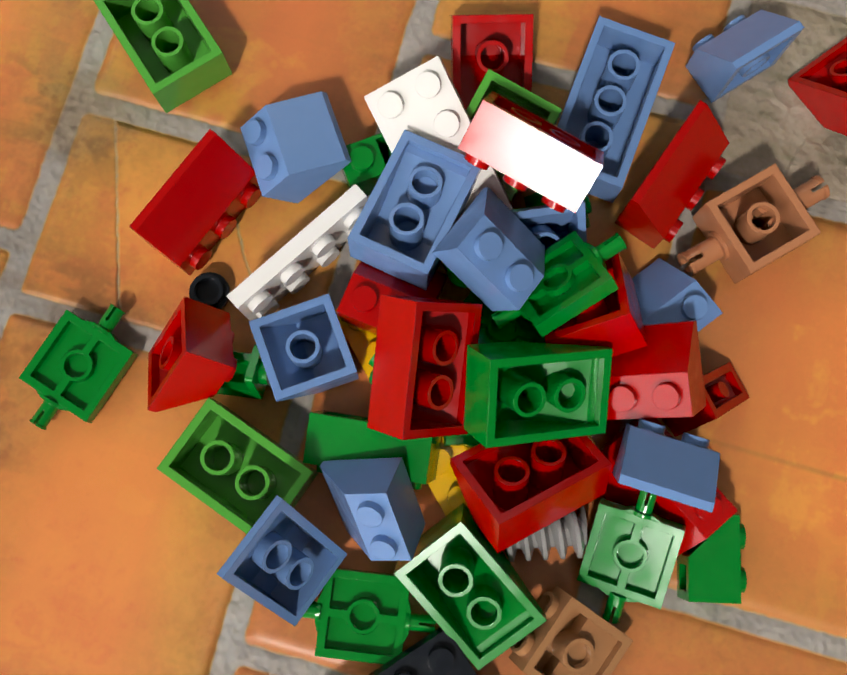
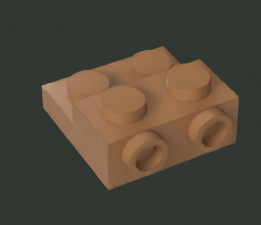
M556 586L553 592H545L537 601L546 615L547 621L511 646L513 652L509 658L527 675H611L633 640L559 586Z

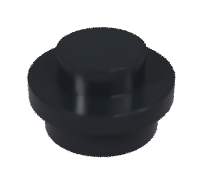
M203 273L197 276L190 285L189 297L193 300L218 309L224 308L229 301L226 297L230 293L229 284L217 273Z

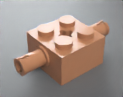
M776 163L708 201L695 213L692 218L704 235L705 240L677 255L679 265L682 266L696 259V261L683 269L687 275L692 277L700 270L720 260L734 284L740 282L821 233L806 209L830 196L828 185L812 192L816 186L825 182L823 178L815 175L792 189Z

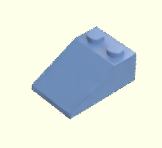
M404 130L347 238L350 257L427 291L441 263V260L433 251L461 217L481 169L465 160L464 155Z
M276 495L217 572V575L293 626H296L345 559L347 553L286 501Z

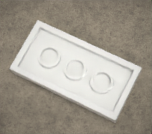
M439 56L364 96L391 153L394 151L404 130H407L464 156L466 155L465 152L458 149V146L471 123V119ZM490 166L487 170L481 169L463 213L485 187H489L510 210H513L514 208L495 169Z
M354 184L226 297L250 321L276 312L280 306L277 302L289 292L295 294L309 282L310 277L308 275L318 266L322 268L328 266L340 254L338 249L348 241L347 238L368 200L367 195Z

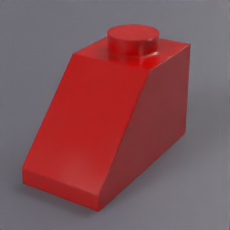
M731 362L703 375L706 407L693 417L662 418L663 422L670 427L675 437L721 417L750 398Z

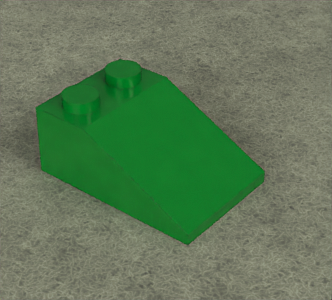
M512 341L467 345L464 430L485 448L606 433L613 349L608 346Z
M464 503L421 535L412 561H397L393 574L442 630L458 644L463 654L478 671L547 621L546 615L503 551L496 552L474 522L469 508Z

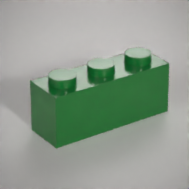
M326 410L310 412L303 463L317 465L316 472L322 473L320 465L323 461L402 457L414 490L422 489V484L426 485L435 480L441 436L401 440L367 428L368 417Z

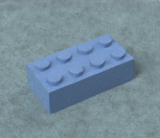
M599 16L557 127L604 152V167L588 194L613 203L623 188L675 43Z

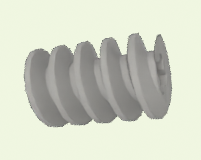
M584 506L578 508L577 514L573 511L506 548L505 553L509 562H514L517 549H522L526 561H531L534 548H539L543 560H548L551 547H556L560 558L565 559L568 546H573L577 558H582L585 545H587V518Z

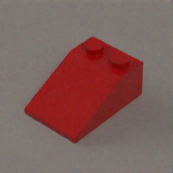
M534 14L451 15V76L465 109L468 108L488 69L532 92Z

